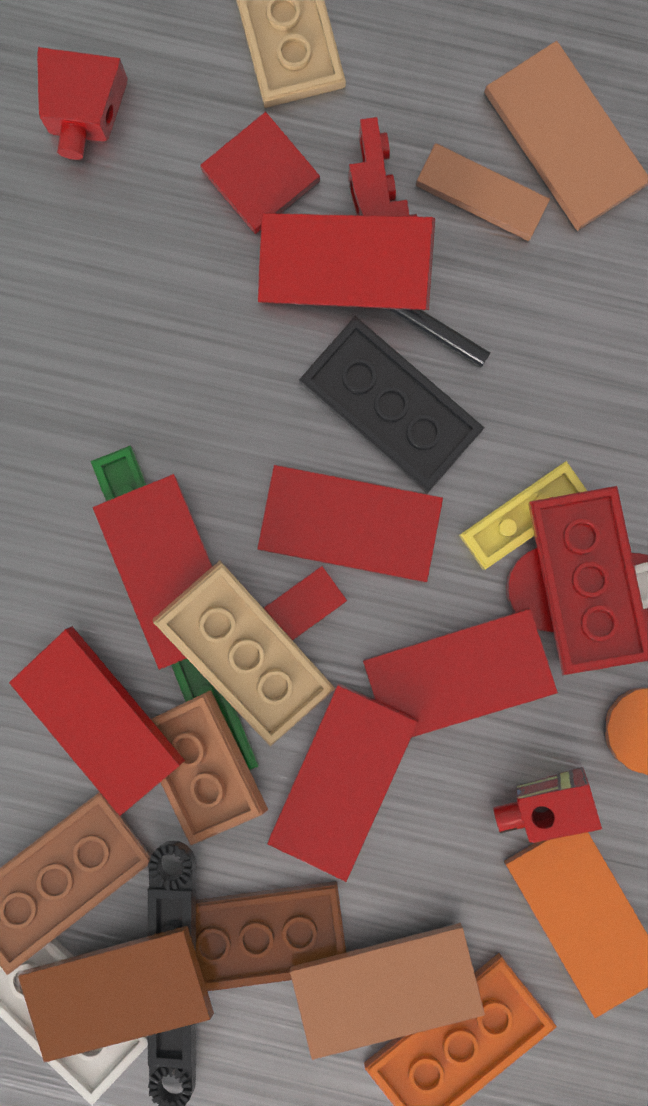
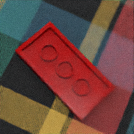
M262 213L258 302L429 310L435 218Z
M274 465L257 550L427 582L443 497Z
M172 474L92 507L159 670L187 658L153 623V618L213 567L178 480Z
M613 486L530 501L528 505L562 676L648 661V628L618 487Z
M530 608L363 660L375 700L419 720L412 737L558 693Z
M73 626L65 629L9 682L119 816L125 813L185 761Z
M338 684L267 844L347 882L419 720L344 685Z

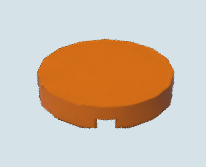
M648 687L633 688L620 695L608 709L605 719L607 721L605 726L606 732H604L605 741L614 758L625 767L648 775Z

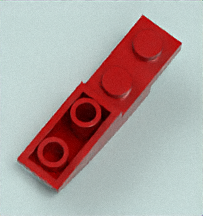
M377 117L360 119L359 143L362 162L349 164L348 183L356 215L417 217L416 214L409 215L407 200L396 201L393 174L386 175L384 160L390 159L387 132L380 133Z

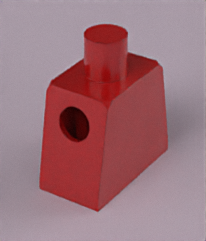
M38 47V102L40 119L48 133L59 136L57 153L68 159L81 160L84 156L86 139L104 142L110 137L128 80L121 59Z

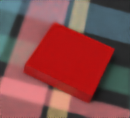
M266 111L200 165L202 172L254 234L261 230L262 213L281 214L320 182V175Z

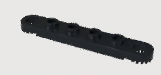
M167 841L161 844L149 858L148 936L188 926L196 952V859L193 851L186 844L180 841ZM175 854V857H180L179 860H182V866H184L182 869L183 873L177 876L168 874L162 867L163 855ZM196 1024L148 1036L149 1096H152L153 1103L159 1104L158 1106H185L195 1090ZM169 1075V1077L175 1075L174 1078H179V1083H183L181 1085L184 1088L183 1091L178 1094L168 1092L162 1084L163 1076L167 1077Z

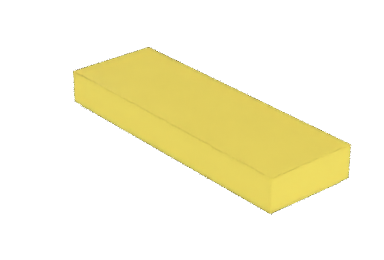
M565 461L462 532L459 536L481 568L486 570L535 536L528 505L530 501L585 492L587 490L567 461Z

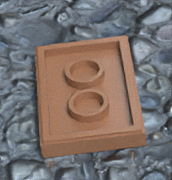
M211 690L151 718L152 722L185 760L160 783L190 846L261 816L268 810Z

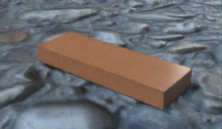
M435 143L415 185L527 241L531 239L550 201V198Z

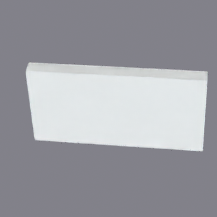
M56 938L9 975L0 966V1017L41 1057L42 1054L18 976L24 970L74 957ZM148 1036L47 1063L86 1101L93 1105L148 1046Z

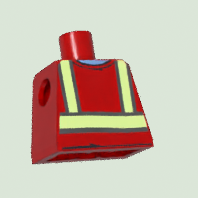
M583 767L521 784L516 787V802L493 807L500 834L525 828L530 843L602 829ZM540 806L549 808L545 812H537L534 810Z

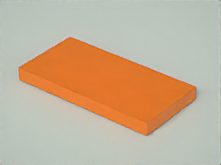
M588 832L536 842L504 860L505 865L594 1018L599 1017L648 988V934Z
M500 953L475 972L485 1013L484 1016L392 1039L364 1062L365 1070L394 1106H461L557 1027L552 1018Z

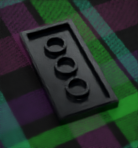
M356 316L299 379L301 385L426 493L434 487L485 428Z

